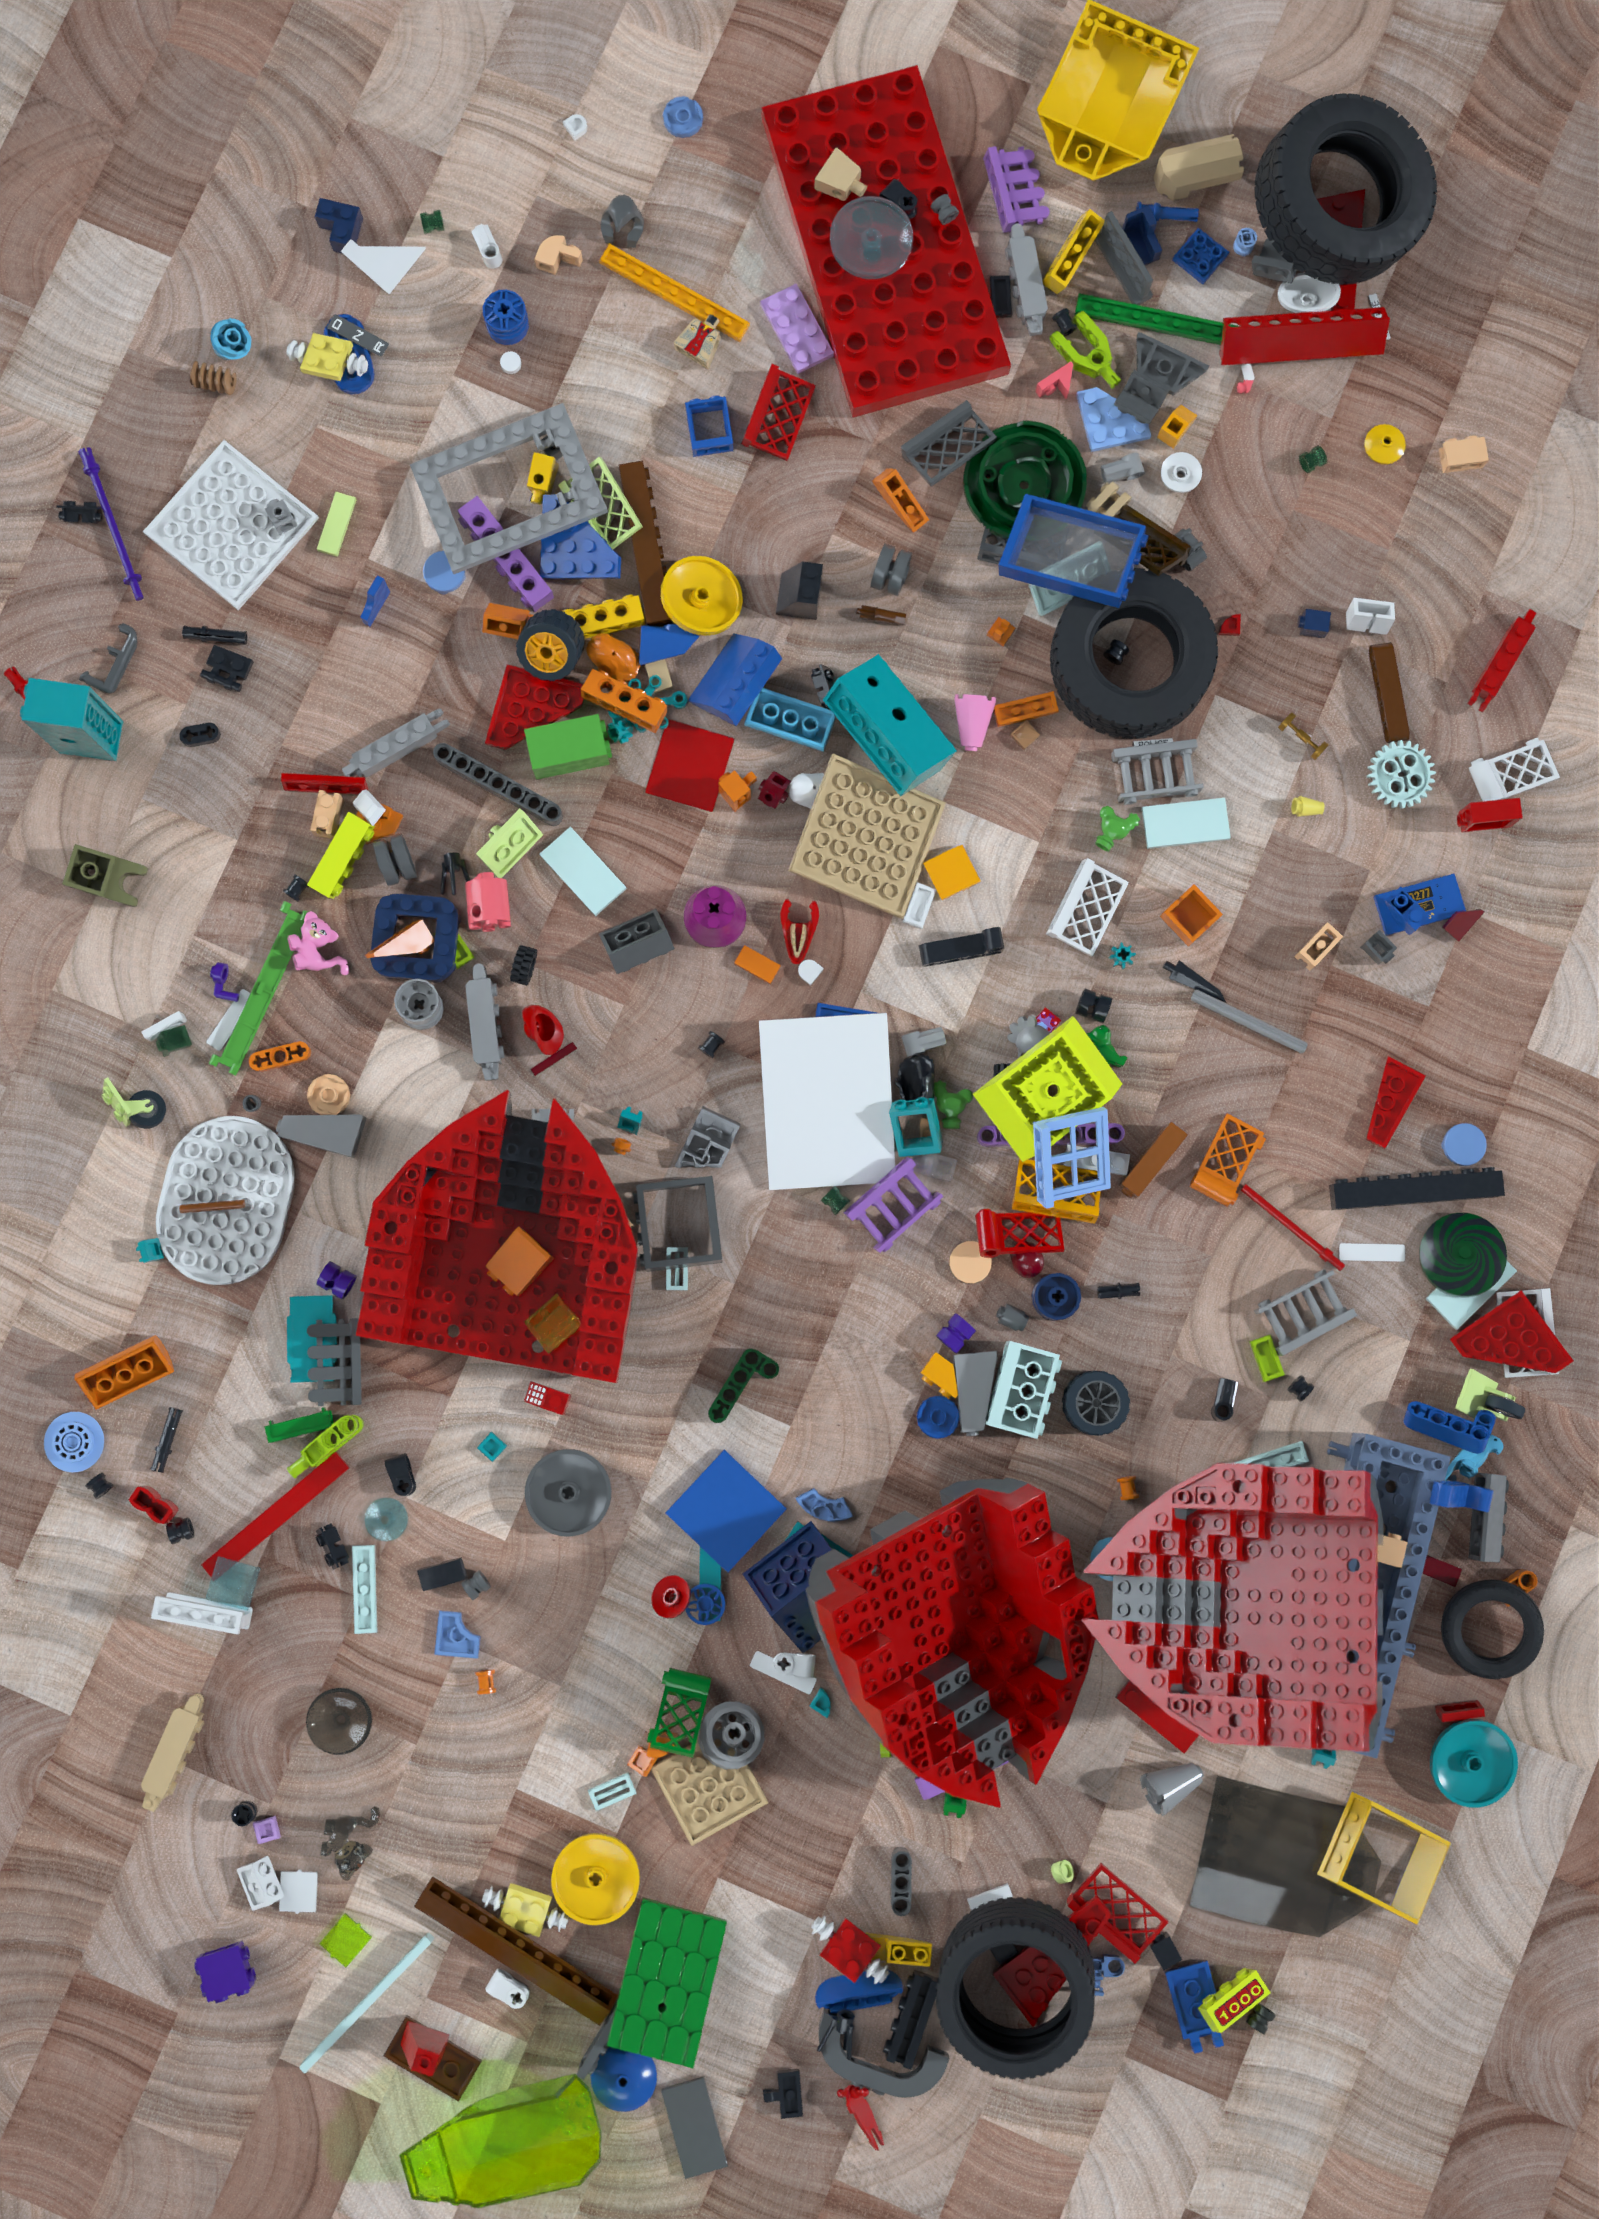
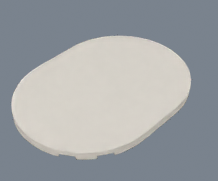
M224 1116L197 1125L177 1144L167 1166L157 1207L156 1233L164 1255L182 1274L205 1284L228 1285L254 1276L272 1260L284 1235L295 1187L293 1161L286 1145L279 1136L270 1128L255 1120L239 1116ZM245 1200V1208L192 1213H180L179 1211L180 1205Z

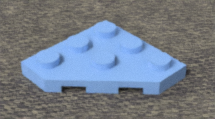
M1097 387L1076 393L1091 452L1151 438L1149 425L1137 421L1129 413L1119 411L1114 405L1116 398Z

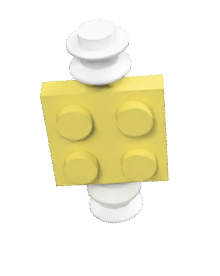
M313 333L308 348L305 342L298 345L296 340H293L287 346V356H289L290 361H294L297 358L298 362L302 363L300 370L305 374L341 381L345 367H347L349 374L357 371L358 376L366 373L368 368V361L364 355H361L358 359L355 353L351 354L353 344L348 340Z
M510 1883L507 1895L504 1898L502 1889L495 1892L493 1891V1886H491L490 1890L486 1889L482 1898V1902L485 1903L484 1908L490 1904L493 1905L495 1911L501 1905L503 1908L499 1919L518 1931L540 1937L544 1922L547 1919L549 1929L553 1925L558 1927V1932H560L561 1928H566L569 1919L568 1915H565L564 1912L559 1913L557 1907L552 1909L551 1913L548 1912L552 1896Z

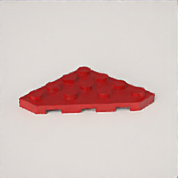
M507 664L485 745L507 750L526 739L524 729L552 724L581 708L584 702V698L581 697L583 684L567 679L555 681L540 680V678L532 676L524 668Z
M1522 1290L1450 1338L1462 1357L1551 1373H1557L1574 1362Z

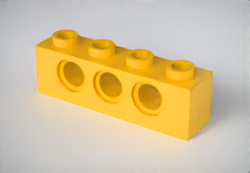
M626 595L616 601L613 599L605 600L602 604L595 606L587 604L578 610H563L567 615L572 616L576 622L579 619L586 620V623L580 626L584 633V639L592 638L599 633L610 634L645 625L638 595ZM618 610H625L627 612L621 617L616 615ZM603 614L606 616V619L604 621H597L596 617Z

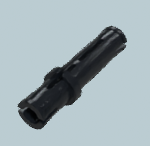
M185 625L182 630L183 639H196L205 643L207 641L246 645L248 639L247 631L208 628V626H202V628L190 627Z
M169 1407L159 1444L155 1447L156 1454L150 1470L156 1471L158 1463H160L158 1472L164 1473L168 1455L172 1453L170 1449L183 1410L177 1409L176 1415L173 1417L175 1408Z

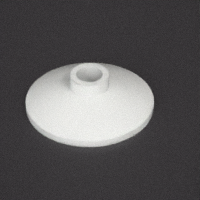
M1184 452L1170 455L1161 467L1163 483L1170 490L1178 493L1193 490L1199 484L1202 477V468L1199 461L1191 454ZM1177 473H1182L1184 477L1179 478Z

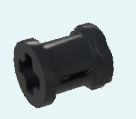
M1067 308L1060 310L1052 317L1053 321L1057 322L1061 330L1060 333L1064 337L1072 334L1078 328L1072 322L1069 316L1070 311Z
M294 874L293 881L283 892L299 902V896L309 886L305 880Z
M710 1031L708 1038L698 1049L710 1058H714V1053L725 1041Z

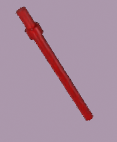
M1247 1184L1241 1188L1244 1194L1316 1251L1323 1261H1328L1339 1271L1345 1267V1264L1333 1255L1334 1252L1328 1247L1324 1248Z

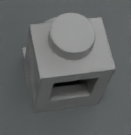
M274 499L267 504L268 507L265 510L279 535L298 526L283 499L280 501Z

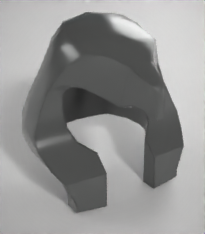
M627 195L616 196L604 211L601 219V232L605 243L613 245L614 231L610 225L612 221L615 224L616 232H620V229L625 224L633 220L634 227L628 233L627 247L636 248V244L643 232L644 218L631 197Z

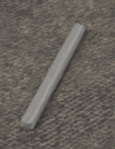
M1195 990L1191 996L1192 1001L1299 1053H1304L1307 1048V1042L1199 990Z

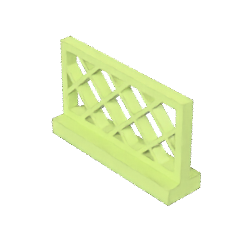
M598 457L589 466L592 473L598 465L602 468L601 479L595 478V480L600 481V493L602 497L610 498L606 525H600L598 517L588 520V522L606 540L608 545L614 549L643 526L602 457ZM572 478L568 481L564 480L558 485L563 493L570 491ZM605 482L610 483L613 487L611 496L603 495ZM615 500L622 502V513L613 512ZM612 514L621 516L619 528L610 527ZM625 517L631 518L635 524L629 530L623 529ZM609 529L618 531L617 539L612 543L608 539Z

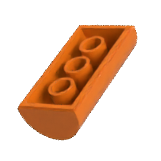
M154 1335L75 1373L74 1379L95 1410L173 1373L174 1367L162 1341Z

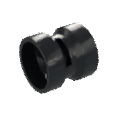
M189 1517L181 1519L178 1523L171 1522L166 1524V1531L171 1544L179 1543L181 1538L189 1540L195 1537L193 1524Z
M243 1801L238 1804L231 1814L234 1824L241 1827L250 1824L257 1816V1806L251 1801Z

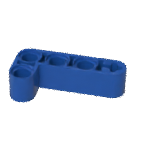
M1414 1401L1409 1403L1403 1422L1409 1429L1469 1452L1480 1454L1486 1449L1496 1417L1488 1410H1481L1476 1414L1474 1422H1471L1424 1403Z
M1434 1481L1429 1503L1447 1508L1467 1507L1489 1512L1494 1490L1458 1481Z

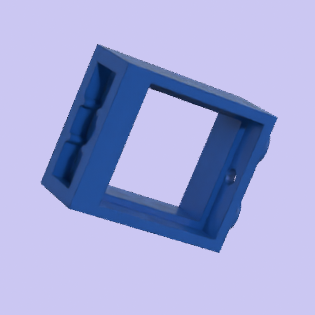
M716 395L705 400L695 398L685 402L693 457L734 451L726 396ZM722 410L726 437L696 441L692 414Z

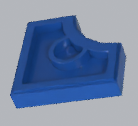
M376 576L367 591V601L360 616L363 623L371 627L390 594L384 578Z

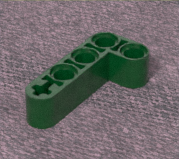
M747 1349L742 1354L708 1411L710 1420L714 1423L724 1422L754 1372L767 1379H773L779 1373L778 1363L756 1349ZM749 1352L757 1354L758 1360L755 1364L750 1365L746 1362L745 1357ZM768 1363H772L776 1367V1372L772 1376L764 1373V1366ZM739 1370L744 1371L747 1375L743 1383H738L734 1379L735 1373ZM726 1389H732L735 1392V1399L733 1401H726L724 1399L723 1393ZM720 1399L724 1404L730 1405V1408L727 1410L724 1407L722 1410L724 1417H719L716 1420L713 1418L715 1414L712 1411L713 1409H719L721 1404L717 1402Z

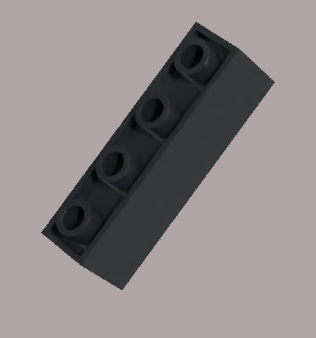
M915 1969L913 1975H908L905 1988H907L905 1997L901 1996L898 2004L899 2016L898 2018L894 2017L890 2031H893L891 2039L886 2040L883 2052L886 2053V2061L894 2064L896 2061L901 2063L904 2068L912 2069L936 1998L938 1978Z

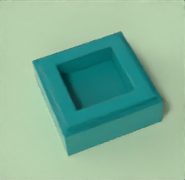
M490 1432L477 1449L494 1462L507 1445L493 1432Z

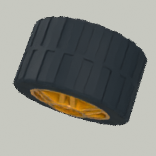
M546 609L537 612L527 621L516 642V654L519 662L527 672L534 677L540 678V680L555 681L563 679L575 668L583 653L585 644L584 633L579 623L563 611Z

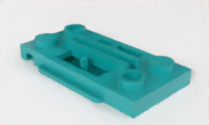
M334 1295L290 1297V1315L287 1316V1362L290 1364L291 1383L317 1382L310 1380L307 1375L309 1369L317 1367V1359H311L307 1355L309 1347L317 1346V1337L308 1336L307 1328L312 1324H316V1320H322V1324H337L336 1315L334 1314ZM322 1337L323 1346L337 1345V1337ZM337 1358L323 1359V1367H335ZM323 1380V1382H329V1381H335V1380Z

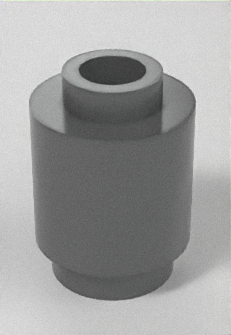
M1007 1303L1004 1307L1000 1306L996 1313L999 1324L1015 1331H1023L1029 1320V1316L1024 1311Z

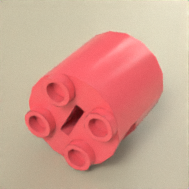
M483 872L465 883L469 930L482 928L483 932L495 931V927H511L506 879L494 878V873Z

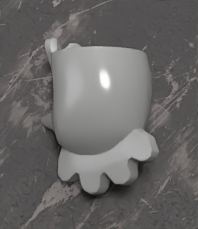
M1030 1015L1028 1019L1025 1016H1021L1017 1020L1018 1024L1015 1022L1010 1024L1009 1028L1012 1033L1007 1038L1016 1044L1018 1057L1050 1034L1048 1030L1037 1025L1035 1015Z

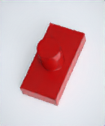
M1478 1700L1435 1706L1436 1715L1442 1722L1454 1721L1456 1723L1465 1719L1485 1717V1708Z

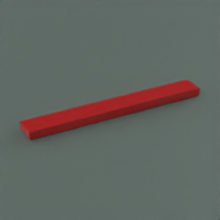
M337 1452L333 1453L327 1460L210 1556L201 1566L213 1581L218 1580L348 1471L350 1467Z

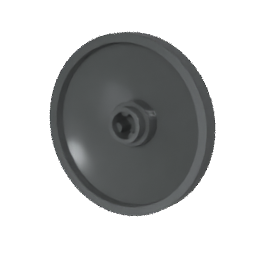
M562 1449L546 1455L532 1468L525 1485V1502L531 1517L541 1528L558 1536H577L590 1531L601 1522L611 1503L612 1486L606 1469L595 1457L581 1450Z

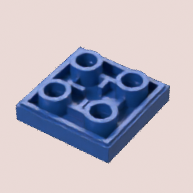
M1197 228L1173 256L1172 261L1204 285L1229 256L1230 252L1200 228Z

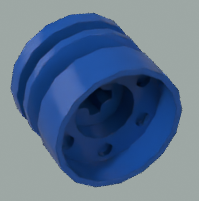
M504 289L491 293L485 299L483 317L490 337L503 345H514L520 342L526 336L529 329L528 315L522 298L516 292Z

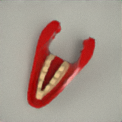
M785 899L780 912L785 944L791 962L793 964H800L807 954L819 921V908L817 902L812 901L809 905V908L812 910L810 912L811 920L807 923L792 922L788 918L789 908L792 904L789 899Z

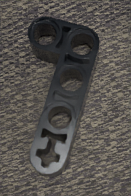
M1001 927L988 928L979 934L919 945L923 967L1002 953L1005 949Z

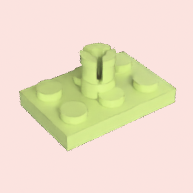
M519 808L502 827L496 825L490 829L492 832L489 833L490 840L476 855L497 878H502L543 834L525 812Z

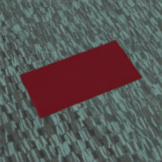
M1427 1555L1422 1574L1456 1587L1462 1569Z

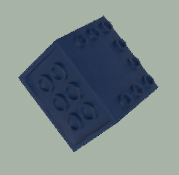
M812 1521L743 1573V1576L771 1618L803 1654L822 1640L815 1626L805 1589L809 1587V1576L816 1558L832 1550Z

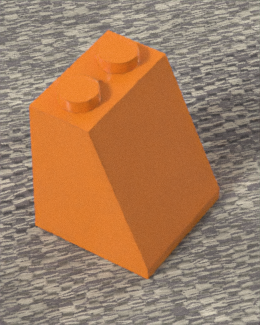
M518 1226L487 1263L486 1267L489 1269L487 1274L495 1281L501 1280L505 1284L502 1288L509 1295L513 1296L516 1294L520 1296L555 1258L524 1229Z

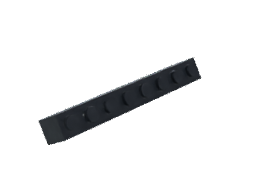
M1495 1167L1482 1168V1172H1474V1169L1461 1170V1174H1453V1170L1441 1171L1440 1175L1432 1176V1172L1419 1173V1177H1411V1174L1398 1175V1179H1390V1175L1377 1176V1180L1369 1181V1177L1356 1178V1182H1348V1179H1337L1335 1184L1329 1185L1331 1211L1505 1196L1502 1170L1495 1171Z

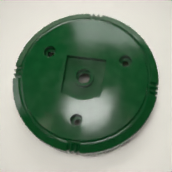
M1023 420L999 427L992 431L996 435L997 441L966 462L963 475V489L968 507L980 524L983 523V527L986 526V529L989 528L991 533L1008 540L1025 494L1081 508L1084 502L1087 487V472L1084 460L1075 444L1070 439H1067V436L1064 437L1061 431L1047 424ZM987 435L984 436L982 441L987 440L989 437ZM1020 482H1026L1029 485L1028 488L1022 489L1019 485ZM1034 516L1025 542H1036L1050 538L1064 530L1068 524L1041 516Z

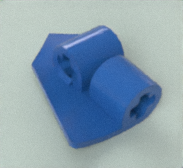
M667 624L663 627L641 625L639 665L642 666L683 655L699 638V635L687 632L676 624Z

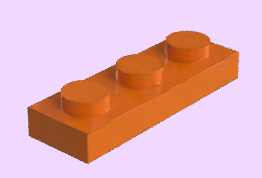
M1054 691L997 704L993 711L997 726L1001 727L1056 714L1059 712Z

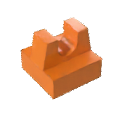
M998 617L986 636L1004 647L1016 628L1007 620Z

